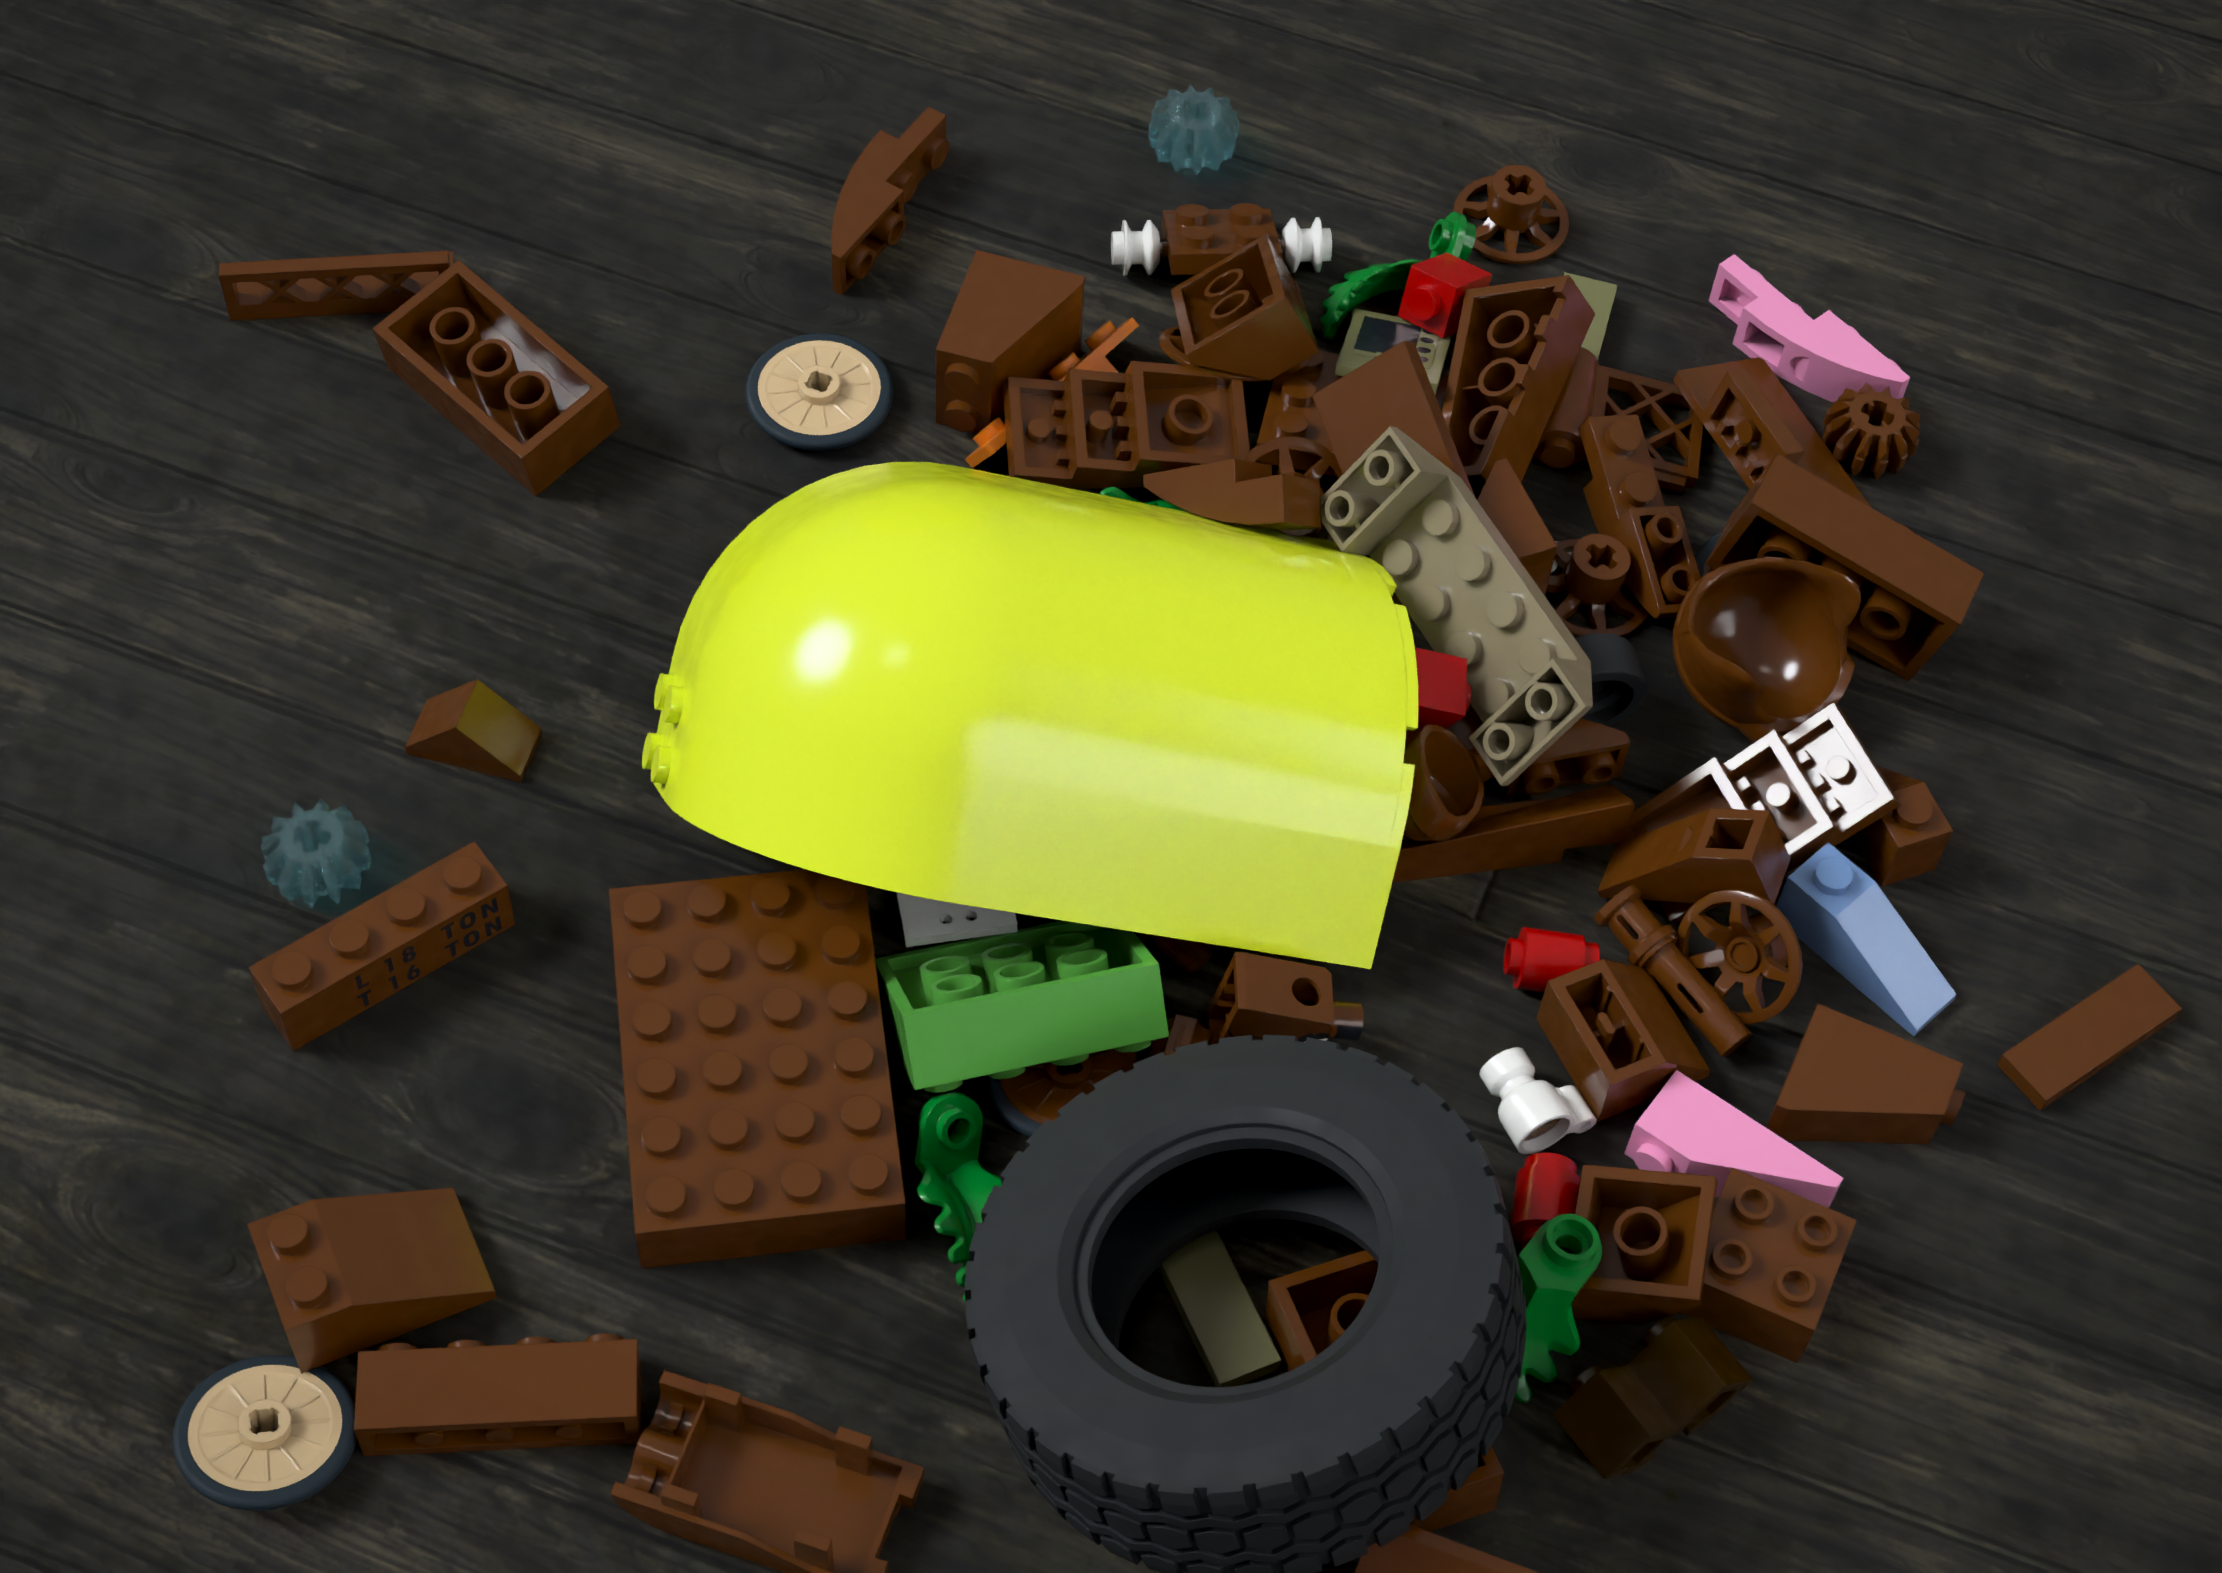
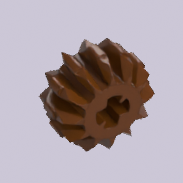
M1866 382L1858 392L1846 388L1843 394L1838 397V400L1833 402L1832 407L1828 408L1823 421L1825 427L1822 438L1829 450L1833 452L1832 456L1837 459L1840 465L1848 464L1851 466L1853 477L1863 470L1868 471L1877 480L1885 471L1897 475L1899 470L1904 467L1906 461H1909L1910 457L1915 454L1920 441L1918 439L1920 433L1918 431L1920 428V414L1910 411L1909 398L1895 399L1892 397L1890 386L1882 392H1875Z

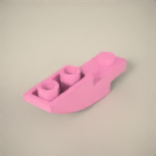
M1735 254L1719 264L1709 302L1738 325L1732 344L1747 356L1764 359L1773 373L1780 378L1831 402L1837 401L1846 388L1858 392L1866 382L1875 392H1882L1890 386L1892 397L1895 399L1903 398L1911 377L1901 370L1897 363L1888 359L1860 336L1853 327L1847 325L1833 312L1828 310L1813 320L1798 304L1790 301L1767 282L1758 271L1749 267Z

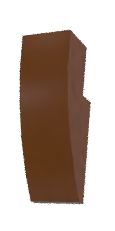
M1229 459L1143 475L1145 488L1166 502L1195 515L1221 522L1279 530L1321 528L1319 480L1285 474L1272 476V465L1240 459Z

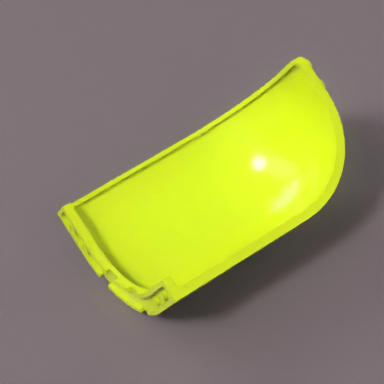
M890 462L862 466L833 474L809 484L774 504L753 520L726 547L710 568L695 593L680 627L669 674L661 673L659 675L655 689L654 708L661 710L657 734L650 732L647 734L643 748L642 768L651 770V782H653L666 804L676 814L696 827L755 853L831 877L897 893L961 905L1371 969L1401 849L1413 786L1415 765L1403 763L1406 730L1413 731L1418 728V675L1413 633L1406 606L1394 604L1391 595L1393 596L1397 585L1385 568L1362 554L1342 552L1334 541L1305 535H1288L1275 529L1221 522L1190 512L954 465L931 462Z

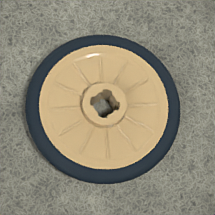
M815 333L792 337L767 350L755 362L748 375L745 398L748 410L755 423L773 439L798 449L828 451L855 444L872 434L882 424L892 405L893 383L884 362L865 345L840 335Z
M269 1355L241 1360L209 1376L195 1388L184 1402L178 1413L173 1430L172 1444L175 1461L181 1474L193 1489L220 1505L252 1511L272 1510L293 1505L309 1498L326 1487L337 1477L349 1461L357 1441L354 1431L355 1402L343 1382L322 1366L301 1374L296 1358L291 1356Z

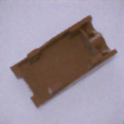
M664 1370L659 1381L660 1399L654 1418L639 1438L631 1469L625 1483L615 1482L610 1493L617 1505L632 1516L655 1528L784 1573H888V1562L879 1559L881 1551L901 1505L913 1509L925 1478V1467L874 1451L871 1436L839 1426L835 1434L792 1412L741 1396L739 1392L712 1383L705 1384Z

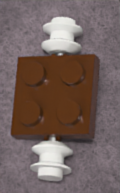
M1251 203L1236 204L1230 209H1208L1198 204H1185L1177 207L1176 210H1163V236H1161V241L1159 231L1151 220L1146 221L1142 231H1131L1126 220H1122L1121 231H1112L1111 233L1112 265H1122L1123 276L1127 275L1132 264H1143L1147 274L1152 275L1159 265L1160 253L1161 258H1167L1168 256L1171 275H1196L1264 234H1267L1281 259L1283 258V262L1292 273L1296 272L1300 262H1311L1315 271L1320 272L1322 261H1331L1332 256L1331 229L1322 228L1319 217L1315 218L1311 228L1300 229L1296 219L1291 218L1283 229L1281 240V235L1277 234L1271 210L1262 209V207Z

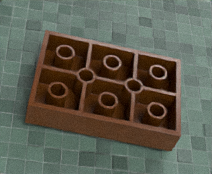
M802 869L609 889L634 1226L641 1269L906 1239L905 1197L866 885Z

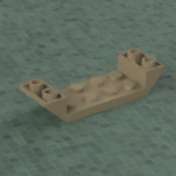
M1390 426L1320 498L1321 522L1342 552L1369 555L1372 560L1385 568L1397 585L1394 593L1402 605L1406 606L1407 612L1435 652L1467 659L1466 682L1470 684L1472 691L1470 704L1483 722L1468 738L1501 786H1508L1593 707L1591 661L1462 478L1397 427Z

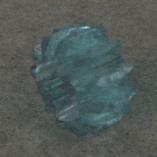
M1190 84L1185 93L1169 89L1167 97L1162 100H1156L1155 107L1152 110L1151 123H1149L1148 130L1150 147L1155 148L1158 162L1172 161L1175 173L1187 167L1192 168L1195 174L1198 175L1203 166L1218 171L1223 160L1231 159L1232 153L1236 149V140L1239 132L1237 112L1232 110L1229 97L1215 98L1212 87L1204 92H1198Z
M320 798L314 809L304 811V808L294 802L293 817L290 819L273 816V824L271 825L273 834L262 837L261 849L265 859L263 867L268 881H271L273 885L279 886L281 895L288 902L303 895L304 902L313 909L320 896L329 895L330 899L339 904L341 897L340 889L342 887L360 890V882L362 881L360 872L370 869L372 859L369 847H367L369 838L365 826L361 824V821H354L352 812L345 805L330 811L328 804Z

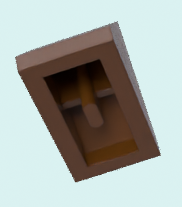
M476 679L427 699L405 746V750L408 755L522 783L543 733L539 725L480 680Z

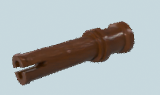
M1634 884L1625 888L1597 912L1593 921L1599 928L1607 927L1630 953L1627 961L1632 966L1645 968L1658 981L1680 1010L1687 1015L1722 1058L1730 1055L1751 1037V1031L1675 945L1678 942L1676 930L1670 924L1663 926L1640 899L1642 891Z

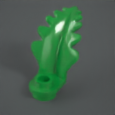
M1451 212L1445 219H1439L1435 223L1429 237V249L1432 250L1430 258L1449 253L1466 261L1475 243V225L1467 222L1465 215L1458 212ZM1408 259L1396 263L1372 264L1367 269L1350 271L1344 274V279L1348 281L1332 286L1328 293L1332 294V296L1322 303L1323 310L1327 311L1320 319L1321 324L1324 325L1323 337L1333 340L1343 320L1360 303L1384 292L1404 290L1411 265L1422 262V260Z
M953 1092L933 1097L921 1110L915 1165L923 1174V1179L917 1189L918 1196L924 1202L941 1206L942 1213L935 1220L936 1231L943 1235L956 1236V1242L948 1250L947 1255L953 1264H963L957 1271L955 1279L959 1286L965 1287L967 1262L970 1261L969 1249L976 1224L982 1223L981 1211L994 1185L1001 1186V1178L983 1169L978 1162L983 1127V1116L979 1106L968 1096ZM959 1119L955 1130L948 1135L950 1124L954 1120Z
M1562 1214L1545 1222L1517 1258L1524 1286L1527 1320L1526 1345L1521 1377L1518 1378V1388L1515 1394V1398L1521 1403L1530 1401L1533 1394L1525 1374H1530L1546 1383L1552 1382L1556 1378L1557 1372L1550 1356V1351L1554 1350L1561 1354L1573 1355L1580 1346L1579 1334L1575 1325L1571 1304L1598 1267L1602 1257V1245L1594 1225L1579 1215ZM1559 1247H1566L1573 1251L1574 1254L1567 1253Z

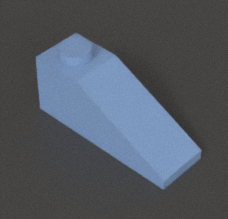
M1829 842L1788 876L1776 907L1790 922L1797 937L1913 1037L1954 1001L1957 994L1878 884Z

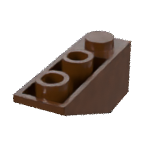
M1709 808L1624 842L1617 843L1597 892L1600 898H1613L1625 888L1635 884L1642 891L1641 900L1696 903L1699 899L1712 892L1725 889H1740L1755 893L1774 905L1791 858L1769 810ZM1722 902L1717 904L1731 905V902Z

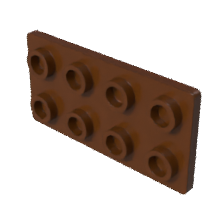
M1757 357L1677 371L1673 378L1674 384L1749 490L1778 453L1871 507L1837 459L1832 456L1829 448L1764 359Z

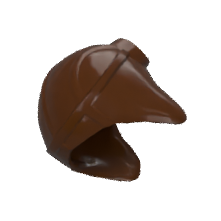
M1778 557L1739 561L1721 566L1707 573L1695 583L1683 599L1673 628L1672 646L1674 660L1683 684L1690 695L1706 712L1723 724L1733 729H1738L1752 744L1773 730L1784 736L1834 702L1837 705L1849 686L1854 673L1855 662L1847 652V632L1849 624L1854 620L1860 608L1861 592L1859 586L1850 577L1811 562Z

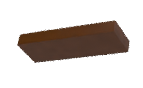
M2137 964L2003 1053L1997 1066L2041 1111L2174 1021L2182 1008Z

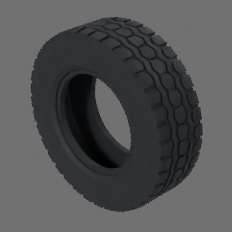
M1252 1035L1219 1038V1044L1209 1045L1207 1041H1202L1175 1048L1176 1053L1166 1057L1164 1052L1133 1063L1134 1069L1126 1073L1121 1069L1093 1085L1094 1091L1088 1095L1082 1092L1057 1111L1058 1117L1053 1122L1047 1119L1026 1141L1027 1149L1024 1153L1017 1151L1000 1175L1001 1186L994 1185L981 1211L982 1223L976 1224L969 1249L970 1261L967 1262L964 1291L971 1351L1002 1428L1030 1481L1065 1521L1067 1520L1073 1528L1098 1546L1102 1543L1110 1553L1136 1565L1143 1560L1148 1569L1161 1573L1323 1571L1322 1564L1333 1561L1335 1567L1368 1554L1367 1547L1375 1543L1381 1548L1410 1530V1522L1415 1518L1422 1522L1447 1501V1492L1450 1488L1457 1491L1478 1467V1454L1486 1456L1502 1429V1417L1507 1418L1517 1392L1518 1378L1521 1377L1527 1331L1526 1299L1504 1200L1495 1172L1472 1131L1454 1109L1451 1110L1447 1102L1424 1082L1419 1085L1414 1075L1389 1061L1384 1066L1379 1057L1350 1046L1347 1051H1344L1339 1043L1307 1037L1306 1042H1299L1296 1036L1263 1035V1040H1253ZM1284 1219L1309 1222L1336 1231L1353 1240L1378 1262L1377 1274L1372 1290L1363 1308L1345 1332L1327 1349L1310 1361L1277 1377L1240 1386L1198 1387L1160 1378L1143 1370L1119 1352V1339L1126 1314L1136 1294L1149 1276L1182 1247L1218 1229L1255 1220Z

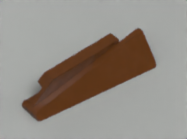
M1612 785L1599 786L1555 799L1549 798L1482 806L1475 819L1466 829L1448 840L1417 841L1403 838L1392 883L1559 863L1562 860L1565 849L1624 842L1635 806L1632 799Z

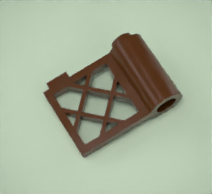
M1581 347L1534 452V456L1553 468H1566L1582 460L1588 462L1578 429L1588 417L1604 415H1638L1639 417L1646 414L1661 431V433L1646 440L1659 487L1682 493L1684 487L1692 489L1698 479L1703 423L1676 385L1598 365L1595 355ZM1608 388L1627 392L1636 402V405L1621 411L1607 395ZM1669 403L1690 409L1689 419L1675 425L1660 406ZM1670 442L1684 458V466L1664 461L1655 449Z

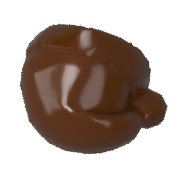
M1436 724L1422 726L1408 735L1405 740L1403 763L1415 765L1403 838L1417 841H1445L1465 830L1477 816L1484 797L1483 777L1476 759L1466 744L1453 732Z

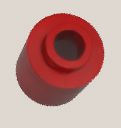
M1522 927L1518 939L1509 938L1507 941L1503 971L1505 975L1513 976L1515 989L1544 993L1547 981L1600 961L1598 943L1585 942L1584 935Z
M1556 1153L1532 1154L1525 1159L1524 1167L1517 1172L1510 1229L1513 1239L1522 1244L1523 1249L1545 1222L1562 1214L1576 1213L1581 1178L1576 1174L1577 1166L1575 1162L1566 1156Z

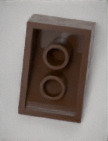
M454 1188L312 1199L247 1224L301 1374L497 1298L494 1286Z

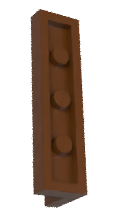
M447 250L219 263V279L230 321L394 312L455 263L454 253Z

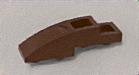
M928 106L899 138L880 130L864 148L851 168L839 195L831 231L834 292L843 295L857 279L865 278L879 254L888 245L896 244L901 238L907 222L906 216H904V203L912 198L918 183L931 169H938L947 157L949 141L946 140L945 114Z
M1638 415L1588 417L1578 427L1593 479L1583 488L1598 533L1614 537L1627 548L1631 563L1624 583L1639 603L1655 619L1677 617L1680 605L1688 591L1701 579L1680 507L1665 506Z
M1470 709L1467 710L1466 716L1447 729L1466 744L1476 759L1483 782L1495 776L1468 738L1483 724L1476 711ZM1580 718L1508 786H1503L1505 795L1510 796L1522 793L1540 795L1556 787L1579 783L1597 785L1607 782L1613 777L1621 776L1629 750V737L1626 732Z

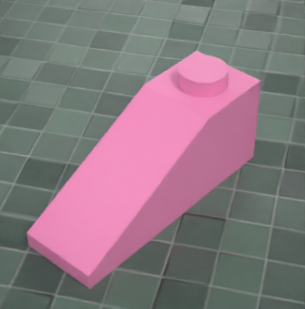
M1678 1070L1674 1072L1636 1122L1624 1153L1634 1160L1640 1170L1716 1176V1197H1719L1731 1167L1829 1208L1843 1180V1177Z

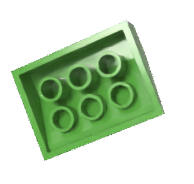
M1057 921L1017 929V932L978 937L875 958L878 984L904 1069L915 1090L924 1088L928 1092H946L961 1086L965 1079L984 1075L994 1079L1012 1078L1024 1073L1027 1066L1046 1062L1059 1066L1074 1065L1088 1059L1089 1053L1114 1049L1118 1052H1136L1149 1047L1151 1040L1169 1037L1159 963L1132 931L1069 921Z

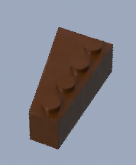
M1570 275L1466 289L1442 414L1476 500H1478L1488 476L1498 460L1507 458L1519 481L1522 482L1593 321L1595 312Z

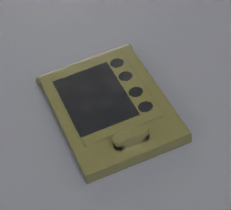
M1354 309L1352 321L1336 364L1335 375L1345 376L1400 342L1410 341L1415 342L1436 395L1451 339L1454 338L1455 334L1441 338L1400 317Z

